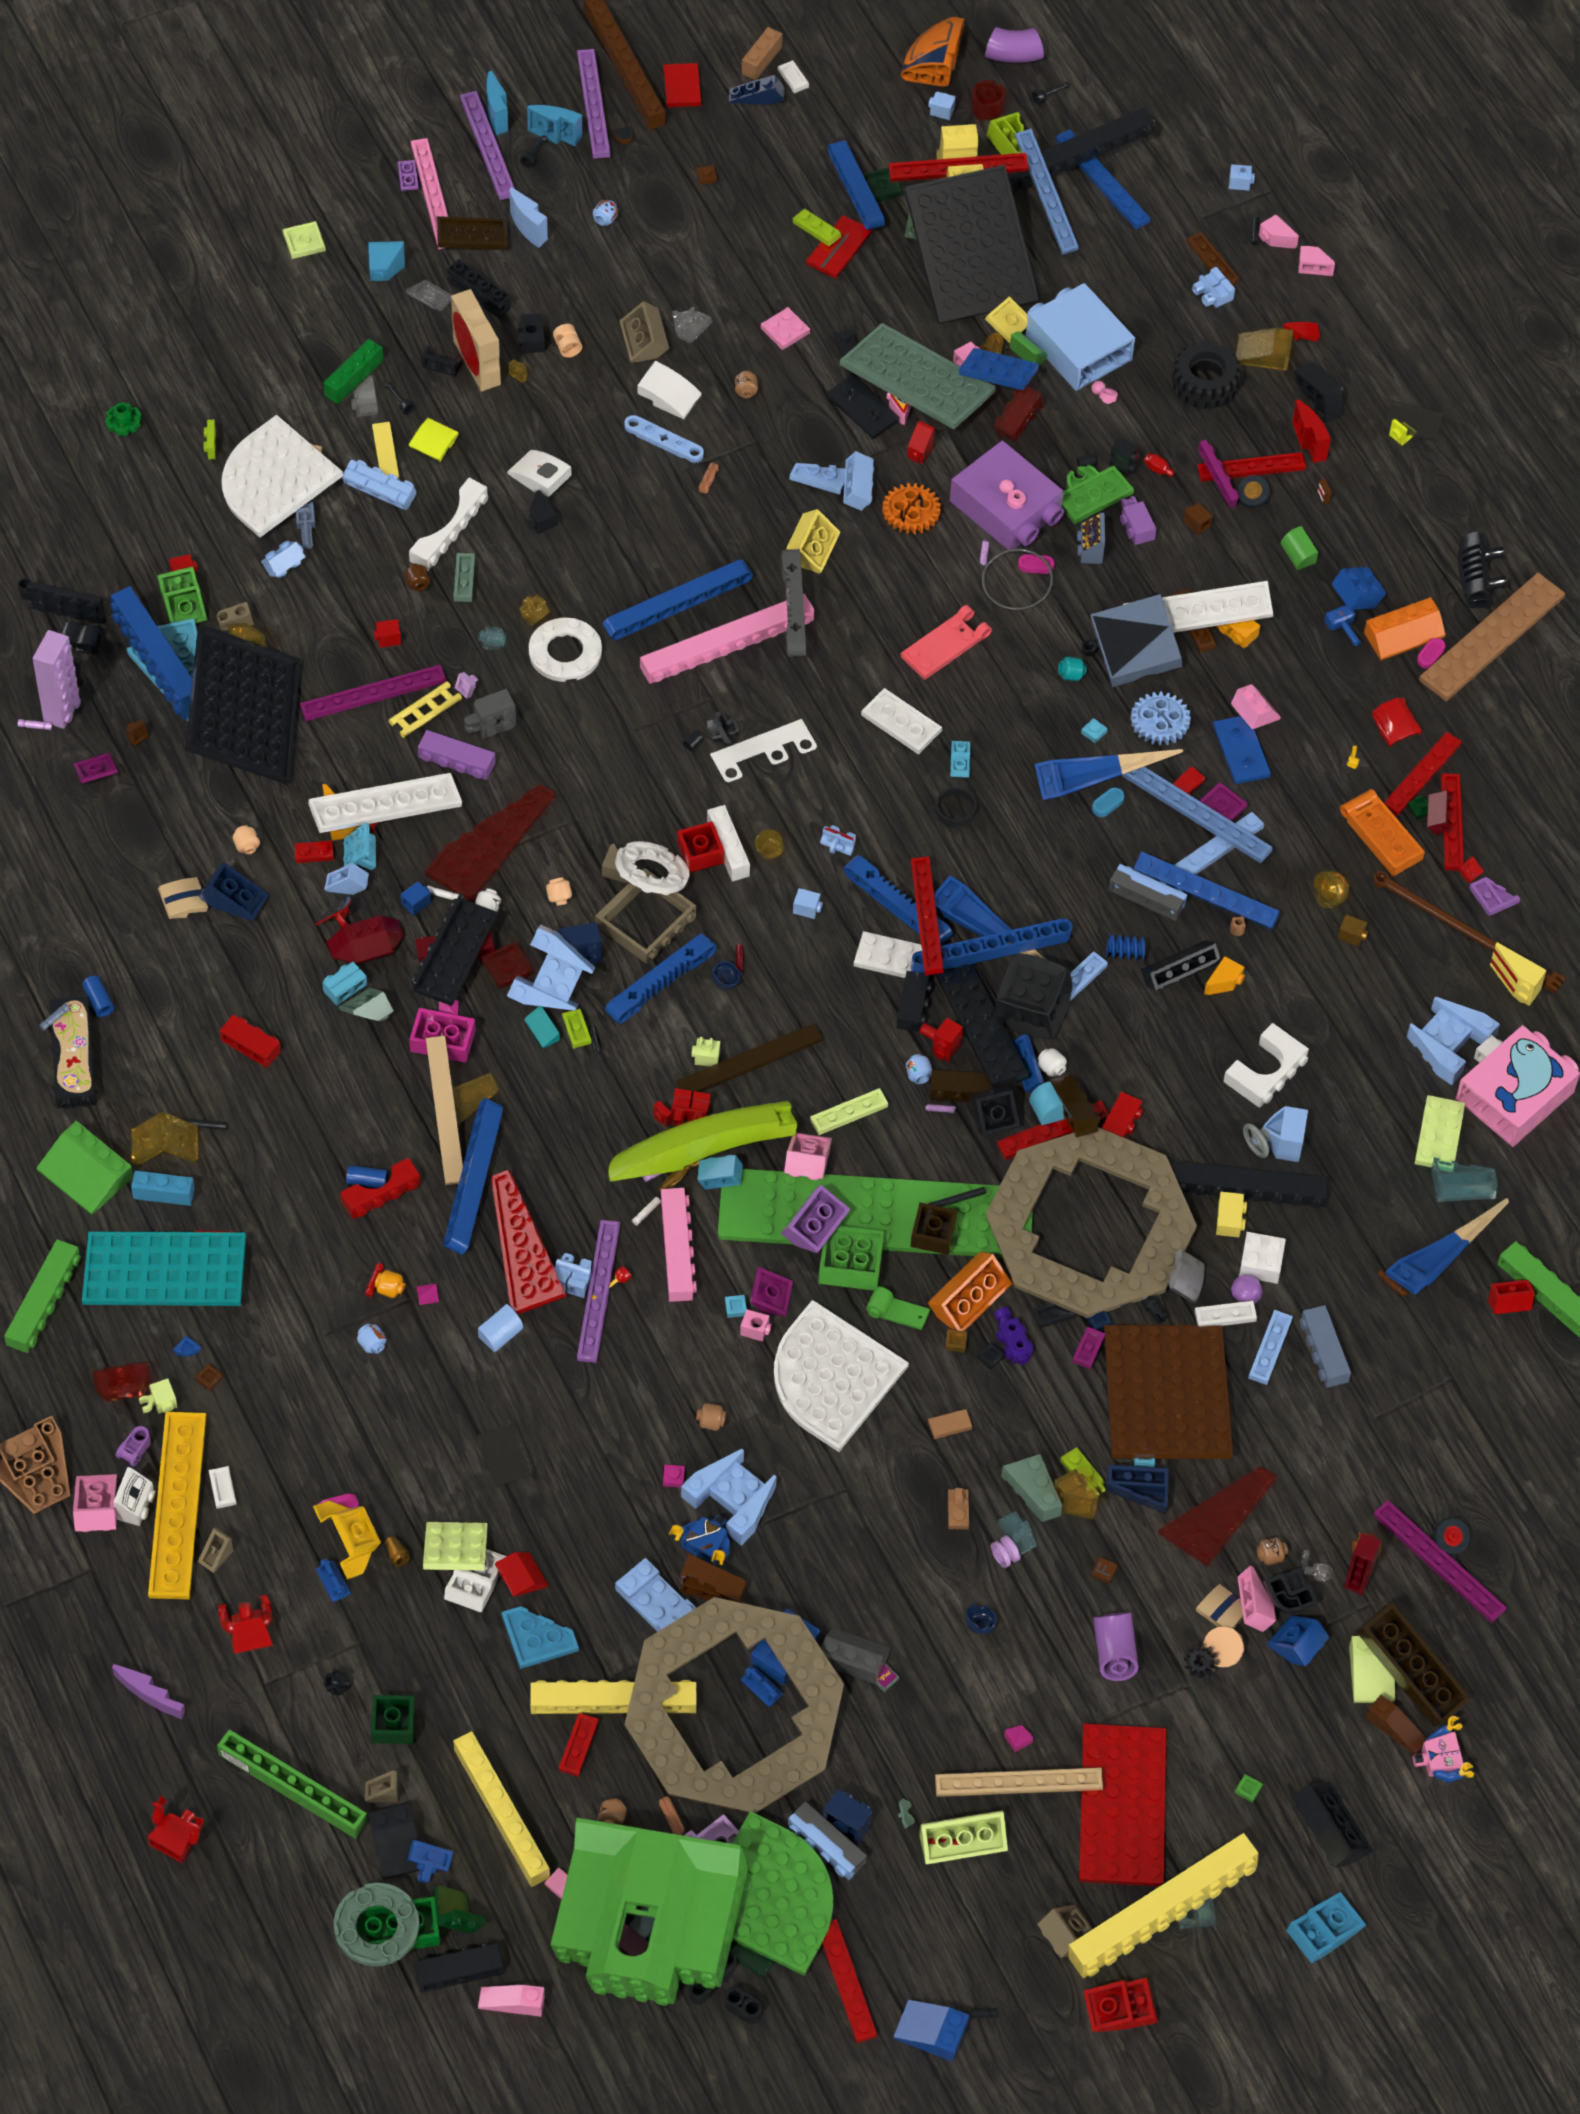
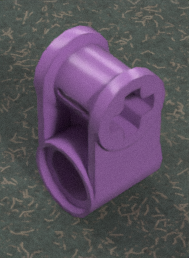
M143 1426L135 1427L118 1448L116 1457L125 1459L130 1462L132 1467H135L151 1445L148 1429ZM141 1436H144V1437H145L144 1440H141V1441H138V1440H137V1438H139V1437H141Z

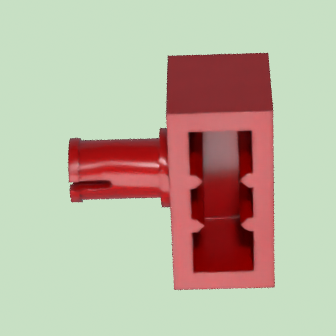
M949 1018L945 1019L938 1030L926 1022L921 1026L919 1033L933 1040V1054L938 1059L949 1063L961 1048L963 1027Z

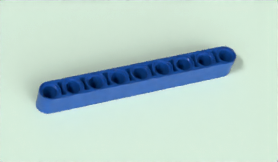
M737 560L614 614L604 620L603 627L612 640H618L745 584L752 579L753 573L744 560Z
M1058 919L941 946L943 970L960 967L963 964L969 965L1065 943L1070 939L1072 923L1068 919ZM922 951L915 952L912 956L910 969L913 972L925 973Z
M487 1098L482 1099L477 1109L443 1243L444 1247L461 1255L465 1253L469 1246L503 1111V1106Z

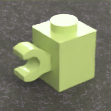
M703 1037L697 1038L696 1046L693 1045L692 1057H695V1065L713 1066L718 1063L720 1041H715L713 1038H710V1040L703 1039Z
M169 1379L150 1384L151 1395L139 1398L140 1404L148 1403L147 1406L142 1407L143 1413L150 1412L154 1405L158 1414L171 1412L174 1408H177L176 1397Z

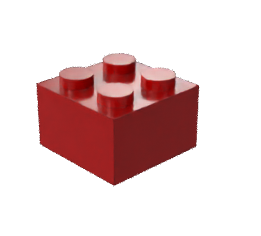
M713 821L677 831V845L684 862L688 866L689 873L724 863L725 851Z

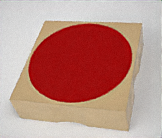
M471 289L452 295L453 341L481 392L501 385L499 339L486 319Z

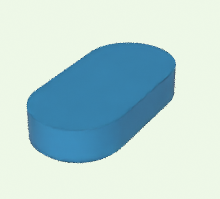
M1111 788L1093 802V813L1098 817L1109 815L1124 802L1123 791L1119 788Z

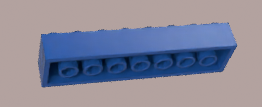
M129 586L110 595L113 621L115 624L120 625L123 636L129 638L131 648L137 650L140 661L142 663L145 662L149 675L155 677L156 685L159 689H163L164 696L168 702L171 701L173 704L172 707L176 715L180 714L183 720L188 719L192 677L132 588Z

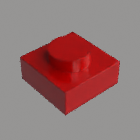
M1473 856L1457 868L1467 883L1472 882L1484 872Z
M660 1101L653 1105V1116L659 1123L662 1122L667 1127L672 1123V1112Z

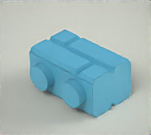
M351 962L349 965L341 966L339 971L333 976L328 975L322 983L323 991L338 1006L367 985V977L354 962Z

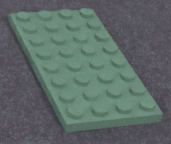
M883 323L840 359L842 367L952 429L961 424L996 390V386L987 381L959 375L960 366Z

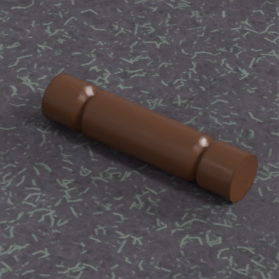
M1383 1269L1378 1272L1377 1275L1399 1293L1402 1298L1408 1294V1291L1401 1285L1387 1277Z

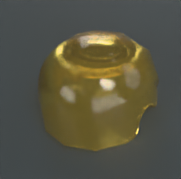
M771 829L764 830L758 834L754 843L759 855L769 860L777 858L782 854L785 846L779 832Z

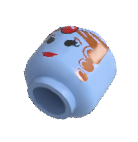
M601 200L593 210L594 220L599 225H610L618 216V208L611 200Z
M366 1324L359 1329L357 1341L365 1352L379 1353L385 1348L386 1335L379 1326Z

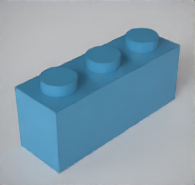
M135 1171L131 1186L133 1199L191 1206L195 1190L192 1177Z

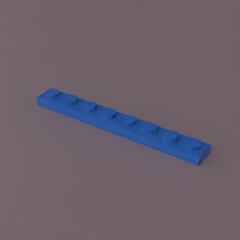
M1069 129L1057 135L1056 142L1059 144L1076 137V135ZM1096 157L1078 165L1135 229L1150 222V217Z

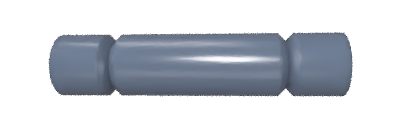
M64 1003L39 1025L40 1028L45 1031L70 1009L69 1006Z

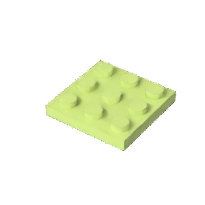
M427 1522L423 1569L485 1570L487 1523Z

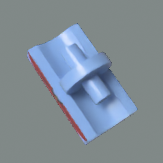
M833 825L830 828L825 826L820 844L830 847L831 853H835L837 850L851 856L856 835L851 832L847 834L841 833L839 828Z

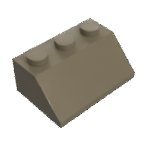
M643 301L619 321L630 362L657 359L669 349L657 307Z

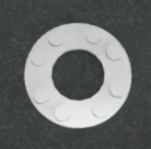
M557 618L542 624L535 630L529 641V656L533 667L548 679L566 682V680L575 678L579 680L588 676L598 666L602 656V644L598 633L587 623L575 618ZM566 635L576 637L583 645V652L576 660L559 662L549 655L547 646L552 639H555L557 636L564 637Z
M650 842L627 843L626 847L619 849L615 859V865L620 876L646 893L654 892L669 895L670 893L678 892L686 886L689 878V869L684 860L678 855L675 857L671 852H668L669 849ZM640 859L656 861L662 864L669 874L666 878L662 877L661 879H655L652 875L648 877L644 871L637 869L635 862Z

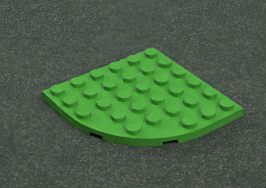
M750 1811L732 1843L741 1845L749 1867L732 1940L805 1976L826 1937L831 1923L833 1892L830 1877L821 1858L805 1840L790 1830Z

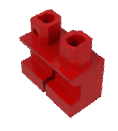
M675 1088L672 1105L673 1125L678 1126L684 1124V1120L692 1121L708 1116L711 1094L694 1091L692 1098V1091Z

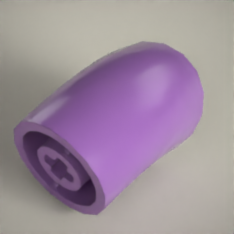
M996 27L989 39L985 52V58L1007 63H1025L1043 59L1044 57L1041 39L1034 28L1014 31Z
M1119 1612L1093 1617L1099 1669L1102 1676L1112 1681H1123L1133 1677L1137 1673L1139 1665L1132 1613Z

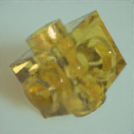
M538 594L533 598L529 595L522 601L523 605L519 608L521 616L528 620L531 626L550 613L545 600L539 597Z

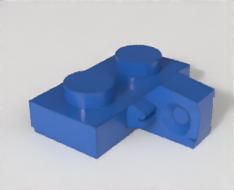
M412 1840L407 1861L417 1864L416 1869L419 1870L417 1881L429 1883L431 1873L435 1874L436 1870L448 1872L453 1851Z

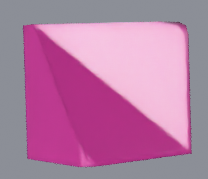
M1022 1725L1005 1730L1004 1736L1014 1752L1033 1743V1736Z

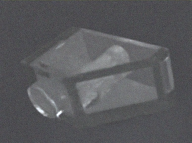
M368 376L354 391V399L351 400L352 410H356L357 417L378 414L373 376Z

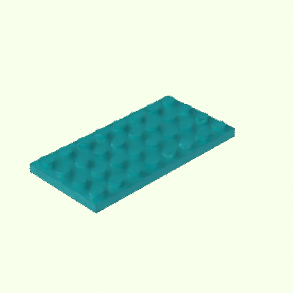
M88 1232L82 1303L83 1305L241 1306L246 1233Z

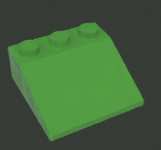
M838 1225L823 1245L818 1284L874 1290L878 1287L884 1231Z

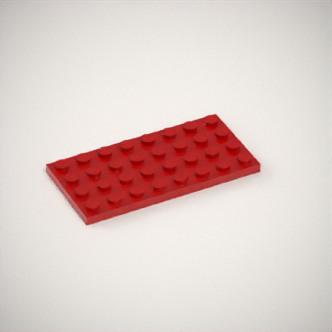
M1083 1724L1082 1768H1101L1103 1789L1081 1791L1079 1882L1159 1887L1164 1884L1166 1728Z

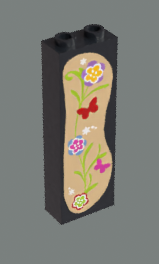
M88 996L49 1000L50 1015L64 1003L70 1008L51 1025L57 1108L68 1109L76 1106L88 1107L96 1105Z

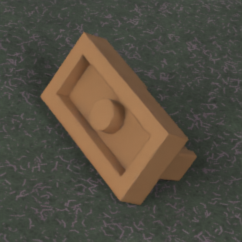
M963 1488L948 1489V1529H969L968 1490H963Z

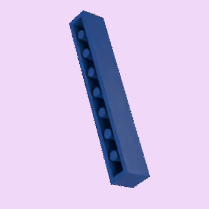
M1142 851L1135 864L1134 870L1141 874L1161 881L1174 889H1179L1185 894L1236 916H1243L1244 919L1273 931L1280 916L1279 910Z

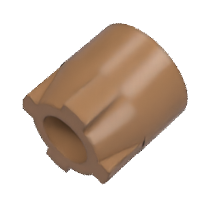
M1233 917L1230 932L1234 936L1243 935L1246 928L1244 917Z

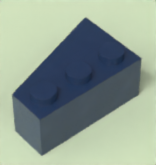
M1108 1465L1106 1491L1166 1514L1169 1468Z

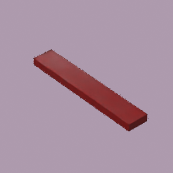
M1302 452L1221 461L1225 474H1228L1230 479L1306 469ZM1198 464L1197 469L1200 481H1213L1214 479L1206 464Z
M1441 773V792L1448 791V797H1452V801L1448 803V825H1446L1450 826V831L1443 833L1445 870L1458 871L1457 868L1464 863L1460 774Z

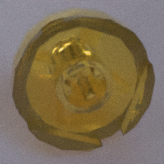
M1327 870L1316 875L1313 887L1317 888L1318 894H1315V897L1323 908H1334L1341 905L1347 899L1349 884L1340 872Z

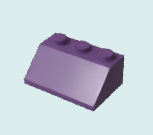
M820 1184L811 1192L782 1230L781 1234L795 1246L818 1253L850 1211V1208Z

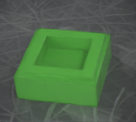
M1245 1774L1237 1786L1235 1794L1253 1803L1263 1784Z

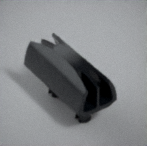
M1479 531L1461 537L1459 544V577L1469 608H1489L1491 606L1490 591L1493 588L1508 587L1506 575L1490 578L1487 562L1493 558H1504V547L1487 549L1484 536Z

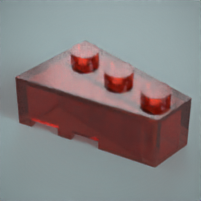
M1028 385L1024 390L1016 389L1011 402H1007L1003 414L994 423L996 433L1015 443L1027 428L1025 425L1029 419L1033 421L1036 417L1034 413L1038 408L1041 410L1044 408L1041 392Z

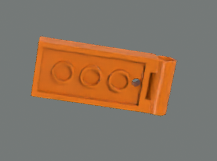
M1373 789L1340 806V812L1347 819V823L1392 876L1423 860L1425 851Z

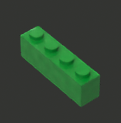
M368 339L323 382L324 396L339 404L383 361V348Z

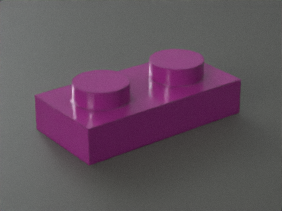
M1087 1327L1072 1363L1091 1369L1104 1341L1105 1333Z

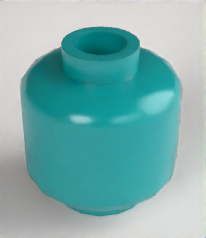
M1065 657L1059 662L1058 674L1061 675L1063 680L1079 681L1086 674V665H1084L1081 658Z

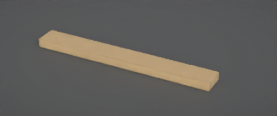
M445 1036L426 1038L445 1185L459 1184L463 1164Z
M1101 1768L935 1775L936 1797L1103 1789Z

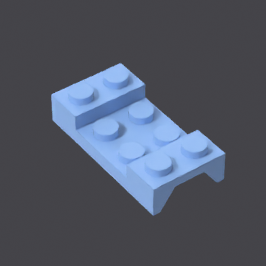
M646 1558L615 1583V1590L657 1632L696 1609L688 1599L684 1600L659 1575V1571Z

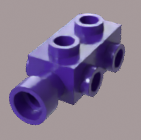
M1008 1307L998 1309L994 1313L997 1322H1000L996 1336L999 1343H1004L1005 1357L1007 1360L1011 1359L1013 1364L1018 1362L1019 1365H1023L1029 1361L1034 1351L1032 1342L1027 1340L1025 1336L1026 1329L1023 1323L1020 1324L1018 1318L1011 1319L1012 1315Z

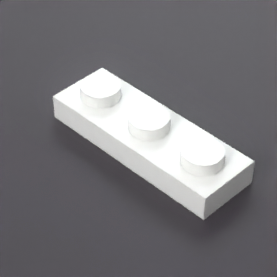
M1253 1301L1197 1307L1194 1311L1198 1327L1256 1322L1257 1320Z

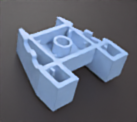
M540 925L530 944L548 953L538 976L533 983L517 975L507 996L526 1005L576 1010L578 1004L569 1000L582 971L585 970L592 974L595 967L579 954L571 944L563 939L558 932Z
M1435 997L1431 1011L1436 1013V1015L1422 1030L1411 1023L1407 1038L1414 1047L1420 1050L1423 1054L1422 1057L1426 1062L1430 1063L1435 1074L1450 1085H1453L1463 1074L1466 1061L1459 1057L1456 1052L1469 1038H1472L1481 1045L1491 1035L1496 1037L1500 1024L1485 1013Z
M743 1449L695 1472L681 1486V1497L695 1509L711 1496L734 1516L726 1523L727 1535L741 1546L755 1532L767 1503L776 1488L775 1475L764 1484L740 1465L744 1461Z

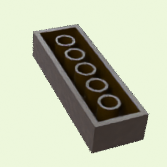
M1393 1602L1384 1605L1355 1631L1433 1727L1442 1725L1471 1699Z

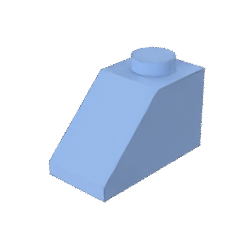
M351 863L327 874L324 890L354 895L366 889L369 873Z

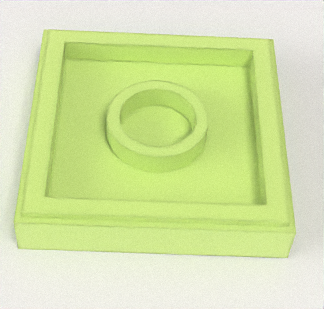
M316 221L282 229L292 259L326 251Z

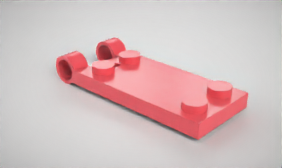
M965 605L956 615L901 652V658L926 680L975 644L987 638L991 634L992 628L986 622H983L976 628V631H973L965 622L973 617L974 611L968 605Z

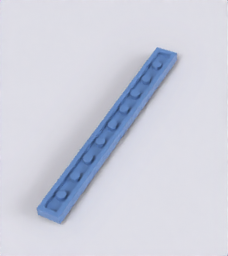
M1141 767L1121 775L1259 863H1262L1272 852V846L1146 767Z

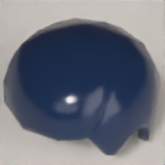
M721 961L712 970V980L721 989H731L740 981V971L735 964L729 961Z
M974 1603L967 1608L965 1620L967 1627L973 1633L987 1634L995 1628L997 1617L995 1612L988 1608L987 1605L979 1607Z

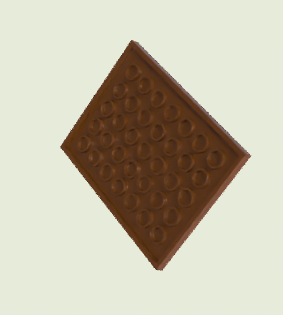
M1104 1325L1111 1457L1119 1459H1232L1233 1451L1222 1325L1198 1327V1325Z

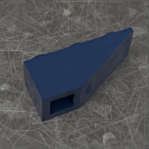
M772 75L730 88L729 102L773 104L784 100L785 87L776 75Z

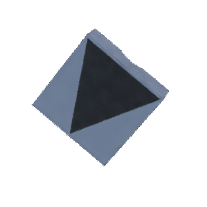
M1161 594L1090 615L1091 624L1098 646L1102 650L1104 664L1112 687L1136 681L1147 675L1159 674L1182 667V658Z

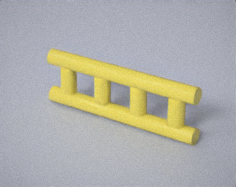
M446 681L388 721L391 726L398 723L403 728L400 731V735L404 738L462 700V696L459 693L453 696L448 691L451 685ZM441 694L447 701L438 705L433 699ZM427 704L432 711L423 715L419 708ZM412 713L418 720L409 725L404 718Z

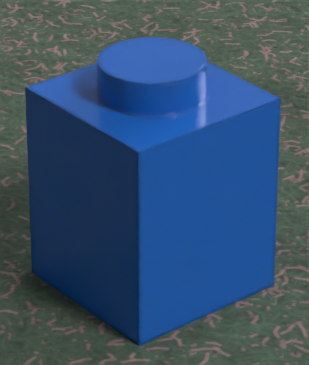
M416 882L401 893V904L414 916L431 904V892L425 885L422 886L419 882Z

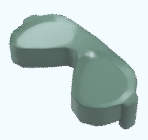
M902 1799L899 1801L901 1812L898 1814V1817H902L904 1828H907L914 1824L915 1820L908 1813L912 1806L911 1803Z

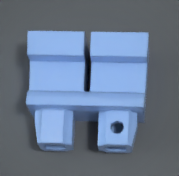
M1217 267L1211 269L1210 273L1205 276L1200 275L1199 281L1193 284L1192 290L1196 295L1205 294L1202 296V303L1206 307L1212 304L1215 307H1219L1234 300L1235 288L1225 279V276Z
M564 1253L561 1260L557 1259L555 1270L565 1292L567 1290L569 1294L584 1298L591 1279V1261L581 1259L580 1264L576 1265L573 1264L574 1256Z

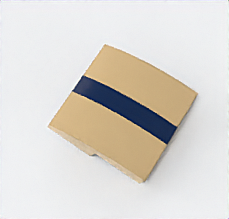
M197 877L173 881L158 888L169 919L187 918L188 913L206 912L208 909L207 903L198 897L202 889Z
M1220 1584L1196 1607V1611L1217 1627H1230L1234 1629L1243 1620L1241 1599Z

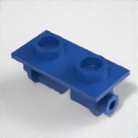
M323 1559L320 1562L321 1566L315 1570L332 1602L350 1595L351 1592L334 1560L328 1561V1559Z
M748 1667L745 1670L746 1675L740 1679L768 1707L784 1695L756 1667Z

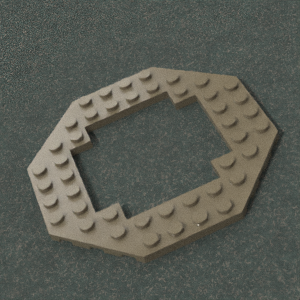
M1099 1127L1098 1132L1075 1137L1074 1133L1018 1150L986 1212V1220L1002 1253V1258L1012 1277L1014 1287L1085 1318L1092 1317L1102 1311L1107 1312L1119 1308L1121 1305L1130 1302L1135 1303L1144 1300L1154 1294L1165 1293L1170 1280L1169 1271L1176 1269L1175 1252L1181 1249L1183 1251L1186 1250L1197 1226L1167 1156ZM1078 1161H1081L1149 1190L1142 1206L1158 1212L1159 1215L1129 1274L1111 1267L1104 1282H1101L1033 1253L1039 1241V1236L1023 1230L1053 1169L1071 1176Z
M713 1597L644 1640L625 1727L669 1796L682 1797L691 1801L713 1804L718 1807L740 1810L747 1813L751 1811L757 1814L825 1771L844 1684L800 1616ZM736 1633L747 1650L765 1639L808 1707L792 1716L793 1722L802 1734L801 1736L732 1778L722 1761L703 1771L661 1703L677 1694V1690L668 1678L669 1674Z

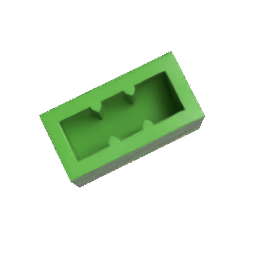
M1018 331L1011 334L1010 349L1023 360L1038 363V366L1047 360V353L1023 333Z
M1302 526L1291 530L1281 540L1280 544L1297 570L1316 563L1318 551Z

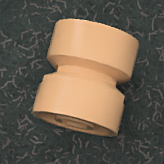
M563 324L554 330L553 337L563 357H573L581 352L582 344L573 325Z

